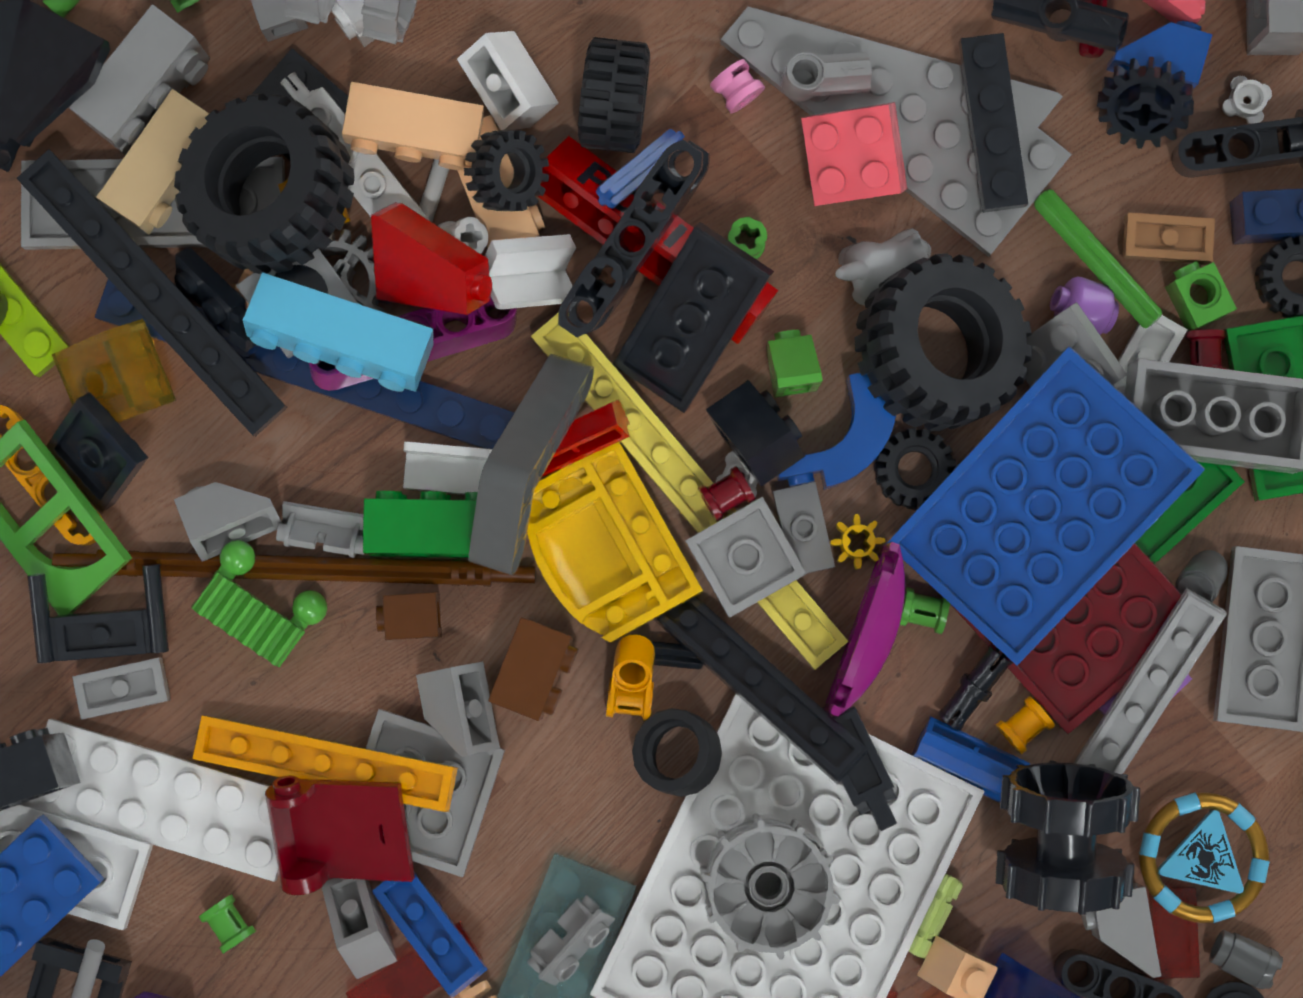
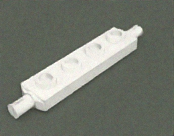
M295 72L289 74L288 77L298 88L297 91L286 78L282 80L281 85L291 97L308 108L326 124L346 147L350 155V162L348 164L354 169L355 179L354 184L348 186V189L354 193L353 196L370 217L371 214L397 202L403 203L430 221L377 154L369 155L355 152L350 149L351 144L344 143L342 130L345 113L323 87L310 92Z

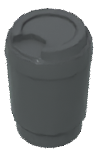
M1204 550L1191 558L1176 579L1175 587L1181 594L1188 588L1208 601L1213 602L1227 577L1228 566L1226 560L1216 551Z
M1223 929L1212 946L1209 962L1217 965L1219 969L1263 990L1265 988L1270 989L1273 986V977L1277 970H1281L1283 957L1271 947Z

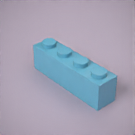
M263 272L243 318L246 335L250 337L253 343L260 347L273 350L278 346L293 351L294 356L305 362L316 364L320 360L335 365L339 372L350 377L359 378L363 374L378 379L380 385L397 392L404 391V388L416 392L434 345L432 328Z

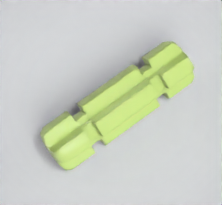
M948 874L944 875L909 949L910 953L923 959L926 958L933 944L934 936H939L953 908V905L950 904L952 899L957 900L963 887V883Z

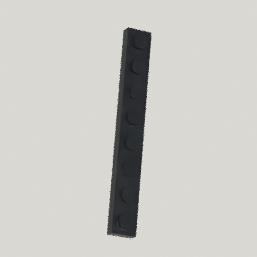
M50 149L16 178L254 437L288 408Z

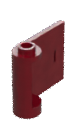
M288 775L277 778L266 789L265 797L281 889L286 894L305 895L313 893L323 887L329 878L412 882L415 878L400 783L308 780Z

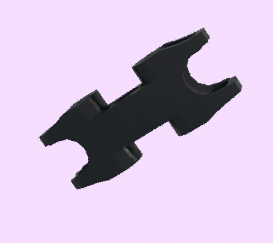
M686 140L678 141L666 148L637 189L634 200L595 258L586 265L563 300L558 313L559 326L575 337H579L599 329L607 322L632 286L636 275L673 220L683 211L706 176L710 164V153L693 141L687 142ZM687 151L694 160V167L691 173L684 177L677 172L675 161L681 153ZM664 193L662 201L667 205L665 209H655L658 202L653 198L654 194ZM631 226L639 227L645 235L644 246L639 251L630 250L624 242V234ZM612 267L614 270L611 273V277L616 282L607 284L605 282L608 279V274L604 269ZM581 300L587 302L592 307L593 318L589 323L579 317L578 306Z

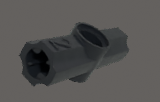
M994 0L991 14L993 20L1046 33L1054 41L1064 42L1072 40L1113 52H1118L1120 46H1122L1129 21V14L1126 12L1080 0ZM1064 9L1071 12L1069 18L1062 23L1049 21L1051 15L1057 10Z

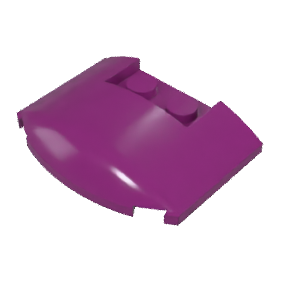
M890 542L880 548L879 560L875 562L823 708L829 714L841 715L865 693L881 671L895 642L901 622L905 596L903 557L900 545Z

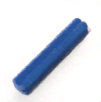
M673 129L667 130L596 189V193L599 196V204L601 206L607 205L609 208H615L639 188L666 148L673 143L683 140L684 134L681 131L676 133Z

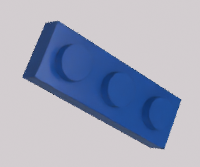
M415 871V878L412 882L383 881L372 890V893L450 997L454 998L488 970Z

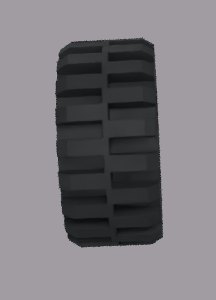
M264 93L250 94L247 96L246 102L240 98L225 103L226 109L221 112L215 109L205 117L207 122L201 129L195 127L190 134L189 139L192 141L188 149L182 148L178 159L182 167L181 171L175 172L174 187L181 192L175 195V202L178 212L183 214L182 222L187 230L196 236L200 243L233 266L242 270L249 269L253 273L262 274L263 272L267 274L273 269L277 273L293 269L292 263L296 261L304 265L315 258L312 253L318 248H321L323 251L332 242L329 238L335 229L341 230L347 219L343 216L345 208L351 207L354 195L348 189V186L353 185L355 181L354 169L348 164L350 162V155L346 147L339 141V137L298 101L292 102L288 97L278 94L269 95L268 98ZM290 154L291 168L289 178L278 198L259 212L241 216L239 208L240 193L245 180L252 170L272 156Z
M948 253L935 254L928 259L923 257L885 279L879 284V288L869 294L864 302L867 309L860 312L857 319L856 327L862 330V333L854 337L855 351L862 354L863 360L857 363L861 376L867 374L872 384L867 388L874 398L879 396L883 398L886 402L883 408L892 416L900 413L903 414V422L913 427H919L924 424V427L929 431H941L946 428L952 430L990 415L999 410L1000 406L1012 400L1017 394V386L1024 383L1028 374V368L1023 366V364L1031 361L1032 345L1027 344V337L1031 336L1032 333L1029 321L1024 322L1021 312L1025 308L1020 298L1016 300L1009 292L1012 286L1004 278L998 280L993 276L995 272L993 268L983 262L974 266V259L959 254L952 258ZM923 307L943 312L961 330L968 351L967 368L962 379H955L943 374L925 356L918 336V322Z

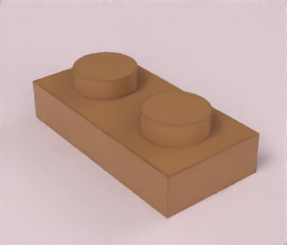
M1128 212L1124 219L1122 258L1181 263L1197 261L1198 264H1210L1213 262L1215 218Z

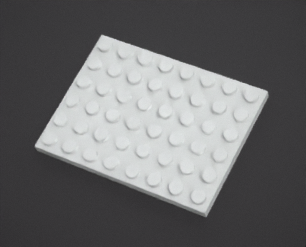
M735 694L717 731L722 749L719 770L709 785L696 794L685 796L590 995L596 998H886L985 791L869 734L894 785L892 789L897 797L887 802L897 824L881 831L870 811L862 815L859 814L856 806L852 805L842 782L837 785ZM754 813H758L761 819L778 820L788 824L793 819L797 820L805 829L804 834L817 848H824L834 859L829 864V868L833 878V892L840 899L839 904H832L826 921L818 931L821 936L819 941L811 938L801 946L785 951L783 959H779L776 953L758 952L745 948L741 953L738 952L736 942L723 931L717 921L714 923L708 921V914L705 909L706 905L710 904L706 890V882L701 877L700 866H707L710 855L720 840L718 831L722 830L726 834L736 826L753 820L752 815ZM772 872L761 874L755 883L756 891L763 896L775 894L780 888L779 876Z

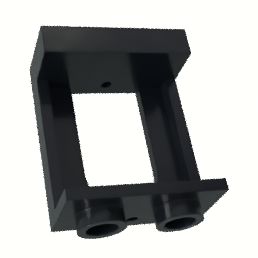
M49 937L36 942L31 960L37 961L27 998H53L61 968L79 973L86 948ZM103 953L96 976L97 979L102 980L97 998H122L132 961Z

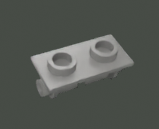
M283 501L282 524L279 523L276 540L284 542L285 547L296 546L308 549H315L317 542L324 543L323 551L349 555V557L355 558L356 554L364 555V514Z
M586 895L582 900L577 898L557 921L567 932L563 939L553 929H550L530 951L532 956L527 963L539 973L538 977L541 980L554 986L559 982L566 981L576 972L579 967L578 960L589 948H595L607 937L609 933L608 927L615 918L600 910L599 904L589 895Z

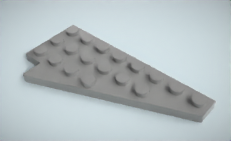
M749 6L720 41L722 46L740 60L745 59L751 69L785 96L787 95L783 92L781 86L782 75L789 60L795 54L804 51L812 52L816 55L868 52L872 72L871 90L869 93L814 96L804 102L792 101L809 115L895 102L907 182V190L905 191L988 257L1072 155L1038 128L1063 96L1055 91L1011 80L1029 204L1023 208L983 213L961 65ZM804 69L792 72L793 77L800 84L808 85L814 82L810 72Z

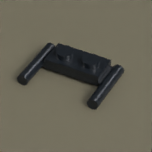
M160 564L142 565L146 609L135 608L57 615L55 617H50L45 573L28 575L37 663L168 652L169 645Z

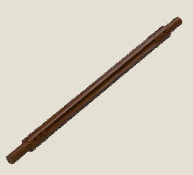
M100 549L97 550L96 554L54 553L52 565L60 567L87 566L101 560L106 554ZM129 550L128 553L132 559L114 576H143L142 565L158 563L160 564L161 576L212 578L216 570L221 566L220 554L202 562L197 553L139 552ZM255 555V563L252 569L246 574L236 575L234 579L448 584L452 586L483 585L484 587H491L492 582L535 584L536 566H518L515 574L509 575L469 562V560L461 561L457 559L419 560Z

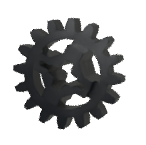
M1149 57L1144 66H1140L1138 61L1132 58L1130 59V69L1128 70L1119 65L1115 66L1113 78L1104 77L1102 91L1098 92L1099 122H1107L1106 133L1113 135L1120 132V143L1123 145L1130 138L1136 139L1138 149H1142L1145 140H1151L1156 148L1160 147L1161 137L1163 136L1172 141L1176 140L1177 128L1187 129L1189 115H1193L1194 112L1192 84H1185V72L1181 70L1172 74V62L1166 61L1161 68L1156 67L1154 57Z

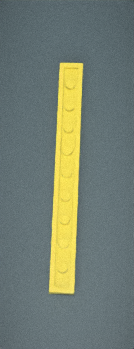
M558 313L532 334L531 338L547 357L550 354H554L594 367L593 380L585 402L594 411L619 399L630 423L627 426L630 437L621 440L620 443L694 530L699 533L717 523L698 491V487L701 485L708 487L714 483L589 336L584 334L575 337L559 326ZM735 507L723 513V519L737 511ZM797 580L757 602L814 670L848 642Z

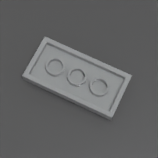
M1233 546L1231 548L1225 604L1227 615L1223 623L1213 721L1303 732V554Z

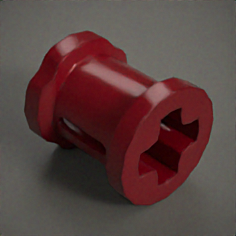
M1217 329L1187 331L1186 340L1190 341V365L1226 369L1221 366V340L1225 338V331Z
M737 466L730 469L728 476L708 487L705 485L698 487L705 505L716 522L723 519V513L744 501L751 503L755 500L751 488Z

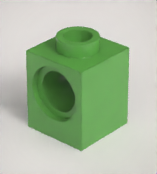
M1195 261L1175 271L1173 274L1176 280L1165 287L1184 327L1188 329L1187 331L1197 330L1237 309L1214 262L1200 268L1198 262ZM1192 284H1198L1206 290L1208 295L1206 304L1202 305L1193 301L1190 296Z

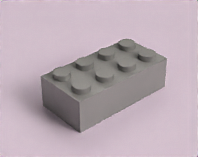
M1139 358L1128 365L1125 397L1197 462L1291 474L1303 471V379Z

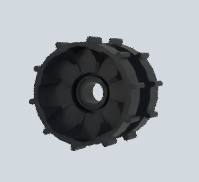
M1051 760L1049 763L1026 766L1016 765V769L1010 775H1002L1000 809L1007 810L1009 816H1011L1012 823L1024 824L1038 829L1037 837L1022 840L1012 839L1011 844L1005 850L997 851L995 883L1003 886L1007 899H1016L1025 904L1038 907L1039 911L1048 909L1062 912H1078L1080 915H1085L1086 912L1110 908L1118 910L1120 903L1123 902L1125 897H1132L1135 864L1127 862L1125 856L1122 855V849H1113L1097 843V835L1113 832L1125 833V829L1131 821H1138L1141 788L1134 787L1131 781L1128 780L1127 774H1118L1098 768L1095 764L1057 763Z

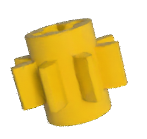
M859 514L853 516L852 526L849 528L844 523L838 522L835 526L842 533L840 539L829 541L831 546H839L842 552L838 556L837 562L840 563L846 560L847 557L854 559L856 570L861 569L862 558L865 556L873 562L878 561L877 554L872 550L875 545L885 543L884 538H875L872 531L878 522L875 520L869 523L868 526L860 524ZM849 532L853 535L860 532L865 534L866 538L863 541L864 546L867 548L865 552L861 549H857L854 552L849 550L847 547L851 542L847 536Z

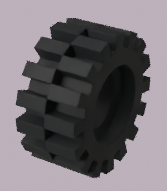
M521 130L492 131L480 135L482 140H475L472 143L471 147L476 152L467 153L465 160L472 162L471 168H464V176H472V181L466 183L468 191H477L472 197L476 203H483L482 207L487 210L524 211L528 209L527 206H534L539 202L535 196H543L546 191L540 183L549 181V174L542 173V167L549 166L548 158L540 159L539 155L545 152L542 145H534L537 139L533 135H525L526 132ZM505 154L510 156L514 166L513 180L508 188L503 185L500 177V164Z
M1298 236L1295 239H1292V237L1287 238L1269 249L1270 251L1260 259L1262 263L1256 268L1255 275L1259 276V280L1255 282L1256 290L1261 289L1263 293L1259 297L1262 303L1268 301L1272 305L1269 310L1273 313L1283 312L1282 317L1285 318L1303 316V293L1299 294L1290 291L1285 286L1282 278L1283 270L1288 263L1293 261L1303 263V236Z
M911 428L898 432L887 441L883 450L878 455L877 461L874 463V471H876L875 480L877 486L880 485L881 493L885 498H890L893 504L907 507L906 509L920 508L954 471L956 459L952 458L951 453L953 451L950 445H945L943 442L944 438L937 434L935 436L927 429L916 430V428ZM918 452L928 458L932 471L926 483L913 486L902 480L898 472V465L900 459L905 454Z

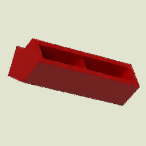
M619 399L573 421L542 477L630 437L627 428L630 423Z

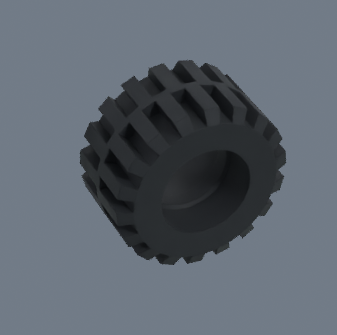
M593 37L585 58L579 107L578 138L582 147L635 153L641 140L648 86L650 51L647 43Z

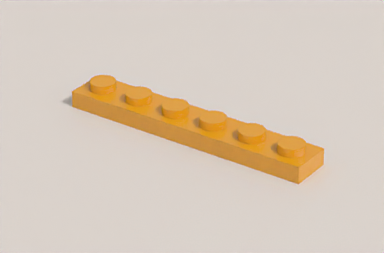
M201 716L192 758L275 777L293 775L299 779L400 783L404 804L442 812H449L458 770L457 767L211 716Z

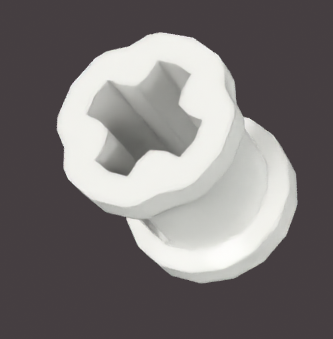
M465 217L457 222L447 221L438 225V227L480 254L488 244L487 229L475 217Z

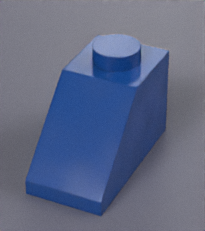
M1178 21L1176 24L1170 22L1119 49L1109 60L1106 70L1114 72V67L1117 65L1128 70L1130 69V59L1135 58L1140 66H1144L1149 57H1154L1156 67L1161 68L1166 61L1172 62V74L1183 70L1185 72V84H1192L1194 89L1199 84L1213 34L1201 31V26L1192 22Z

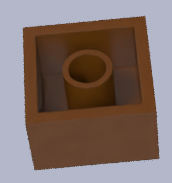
M521 617L488 702L536 721L542 720L545 713L553 715L563 691L555 687L561 671L567 674L570 673L579 650L571 646L574 637Z

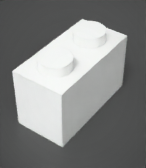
M514 31L485 33L457 58L501 131L530 128L559 103Z

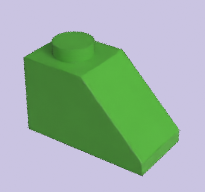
M787 330L775 333V340L768 341L766 345L774 398L817 392L823 379L812 335L801 336L800 330Z

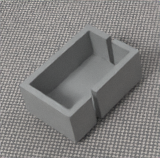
M152 4L104 63L95 84L69 108L93 131L126 155L170 91L174 89L180 93L184 87L187 89L190 84L194 86L204 77L208 70L207 62L210 60V57L190 32Z

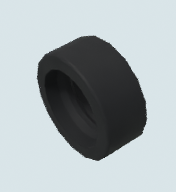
M671 708L656 712L644 721L635 736L632 754L634 767L642 781L660 792L683 797L696 794L711 783L720 767L722 749L720 738L710 723L689 711ZM675 727H684L694 732L698 738L699 752L697 761L692 769L683 777L669 778L663 775L657 768V747L664 734Z

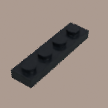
M1004 33L961 38L958 44L982 212L1026 207L1029 203Z

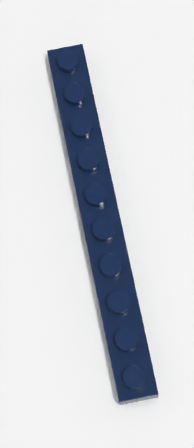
M108 279L94 318L167 343ZM195 306L256 373L483 449L494 448L515 413L422 381L419 382L416 392L405 388L402 392L387 389L380 385L378 379L375 378L337 390L328 391L321 389L315 385L311 378L308 362L300 360L296 356L288 358L278 346H276V349L271 350L256 345L249 349L248 352H244L230 342V334L221 325H215L207 318L203 308ZM323 361L318 365L320 369L325 371L336 369L335 365Z

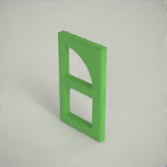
M18 421L0 438V468L23 447L56 489L57 493L21 528L0 502V540L27 575L45 573L48 602L58 615L72 614L125 566L132 557L27 421ZM71 509L105 552L106 556L96 563L87 566L60 567L52 565V560L43 555L33 544Z

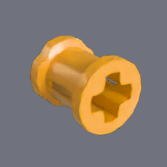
M1030 696L1024 700L1025 705L1006 722L1000 720L995 724L1004 738L1021 755L1027 751L1026 745L1044 729L1051 730L1055 727L1048 714Z

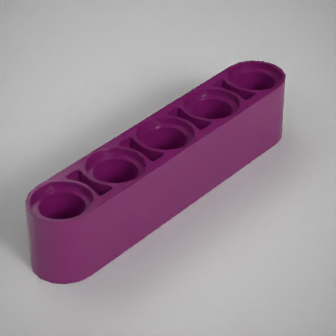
M490 296L488 303L468 315L423 308L396 317L433 329L434 345L427 361L429 362L509 336L516 326L517 308L503 309L508 315L502 319H493L486 314L488 310L496 308ZM457 320L463 322L466 327L460 332H452L446 329L445 325L450 321ZM320 360L316 364L309 363L313 382L324 390H337L373 379L363 374L359 378L350 377L339 372L337 369L331 371L322 370L318 367L321 363Z

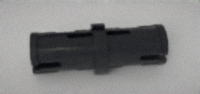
M991 644L988 647V651L970 674L964 673L959 681L961 686L944 708L938 712L940 718L947 724L952 718L953 723L951 727L956 730H961L964 727L965 722L982 701L987 702L992 696V687L1007 668L1013 664L1004 653L1000 656V650L995 645Z

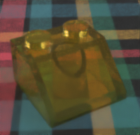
M144 319L103 331L52 354L72 406L78 398L91 392L101 405L109 411L111 416L118 423H121L176 401Z

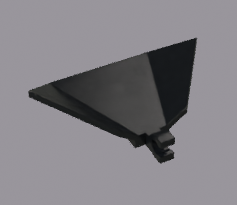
M31 0L0 1V169L6 172L10 171L20 145L30 147L34 138L95 84L110 51L109 42Z

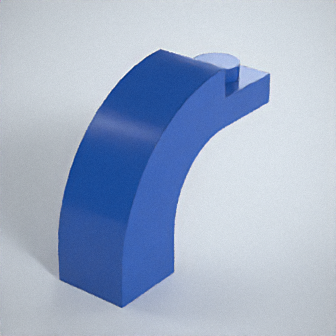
M861 373L851 374L845 380L851 405V423L844 439L831 449L805 455L804 458L779 474L777 481L788 480L789 487L815 482L813 474L820 473L823 490L853 479L877 458L891 435L896 415L892 416L883 408L886 402L881 396L873 397L867 388L872 385L867 374L861 376Z

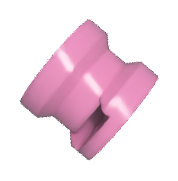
M745 59L730 65L710 84L715 93L722 94L726 99L725 107L730 113H735L744 108L765 89L760 80L753 79L750 75V66Z

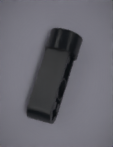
M1303 109L1296 111L1295 118L1192 132L1186 135L1174 148L1172 165L1180 175L1188 178L1300 163L1303 169ZM1281 132L1282 136V147L1284 152L1282 154H1280L1279 151V143L1277 133ZM1239 139L1243 141L1248 148L1247 158L1239 159L1234 157L1228 149L1229 140ZM1216 145L1215 153L1205 155L1197 164H1195L1194 157H1186L1185 153L1192 146H1194L1196 153L1209 152Z

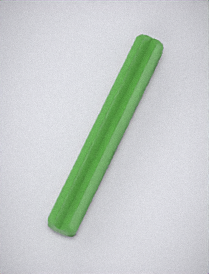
M1048 189L1039 195L1034 201L1035 209L1098 279L1113 291L1116 299L1145 329L1157 322L1162 314L1161 309L1054 190Z

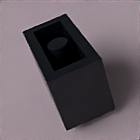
M747 380L708 407L706 412L720 436L762 487L804 458L805 455L797 442L802 437V434L788 415L781 419L777 414L781 410L772 395L767 390L759 393L753 384Z

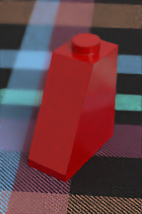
M395 202L371 214L376 299L464 315L470 314L490 301L492 279L489 276L488 258L403 203Z

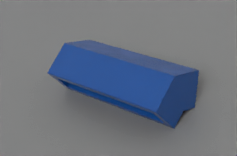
M931 716L912 752V756L984 790V796L999 803L1001 801L1002 775H1010L1016 769V765H1030L1025 760L961 730H956Z

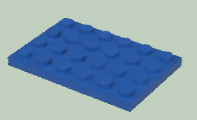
M1069 346L886 544L890 542L899 544L903 560L1015 665H1018L1201 475L1205 468Z

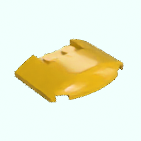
M620 442L576 461L538 482L533 493L527 530L536 563L550 589L567 611L581 624L603 635L602 639L611 643L703 592Z

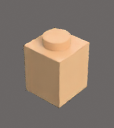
M936 935L917 976L954 998H984L998 967L969 950Z

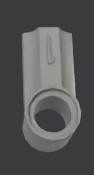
M806 51L797 53L791 57L782 75L781 86L783 92L788 98L799 102L808 101L814 96L869 93L871 90L872 72L868 52L816 55ZM804 69L810 72L814 82L808 85L800 84L795 80L792 72Z

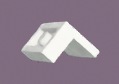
M571 235L492 240L485 257L488 258L489 276L492 279V292L490 296L497 309H511L562 304L572 288L570 279L565 271L576 249Z
M404 442L403 451L406 452L403 488L407 490L440 491L465 495V492H478L480 476L492 449Z

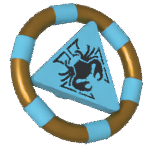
M1191 793L1175 798L1163 806L1153 816L1143 832L1139 851L1142 877L1153 898L1169 913L1181 919L1197 923H1216L1235 917V915L1245 910L1262 890L1266 882L1270 863L1267 841L1256 818L1240 803L1226 796L1214 793ZM1200 809H1210L1204 818L1157 868L1156 857L1160 838L1167 825L1178 816ZM1219 812L1226 814L1245 831L1250 841L1252 859L1248 880L1244 887ZM1159 875L1238 894L1230 900L1207 907L1194 906L1181 901L1178 896L1163 884Z

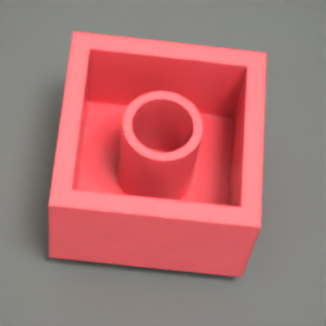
M895 102L809 115L801 118L814 206L900 194L907 190Z

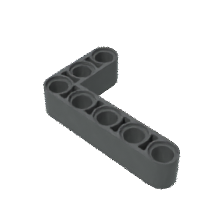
M550 354L484 464L478 486L469 549V562L509 575L515 574L524 552L534 489L588 395L594 375L593 366L554 354Z

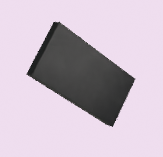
M699 222L695 225L612 365L685 413L774 271Z

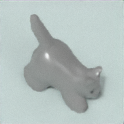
M913 228L904 230L882 243L861 241L841 250L838 261L842 266L836 270L835 276L844 281H852L854 286L852 297L854 301L860 305H865L864 302L869 294L879 288V284L885 279L923 257L930 258L931 246L921 239L918 231Z

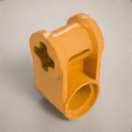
M637 634L628 635L617 643L612 678H610L606 717H613L615 713L642 716L643 721H646L651 716L655 649L652 642L644 636Z

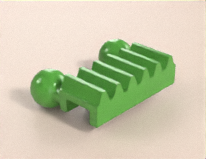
M231 541L221 550L220 568L216 570L212 580L199 598L193 602L191 608L200 616L208 619L213 625L220 627L228 635L236 638L244 646L251 648L256 654L280 668L305 633L306 627L317 624L324 619L328 609L326 599L322 594L314 590L301 592L293 601L292 611L294 615L289 620L232 581L236 575L246 574L252 569L255 563V552L244 541Z

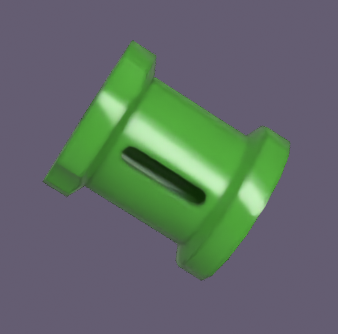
M744 217L732 224L727 240L755 259H759L765 249L767 231L762 222L751 217ZM741 232H746L748 237H757L752 249H748L745 243L737 244Z
M906 587L900 625L906 626L908 623L934 628L935 633L942 634L946 625L950 603L943 596L935 598L917 594L914 592V588Z
M232 894L199 916L201 922H208L221 942L219 949L223 954L256 932L253 925L247 926L233 905L235 898Z

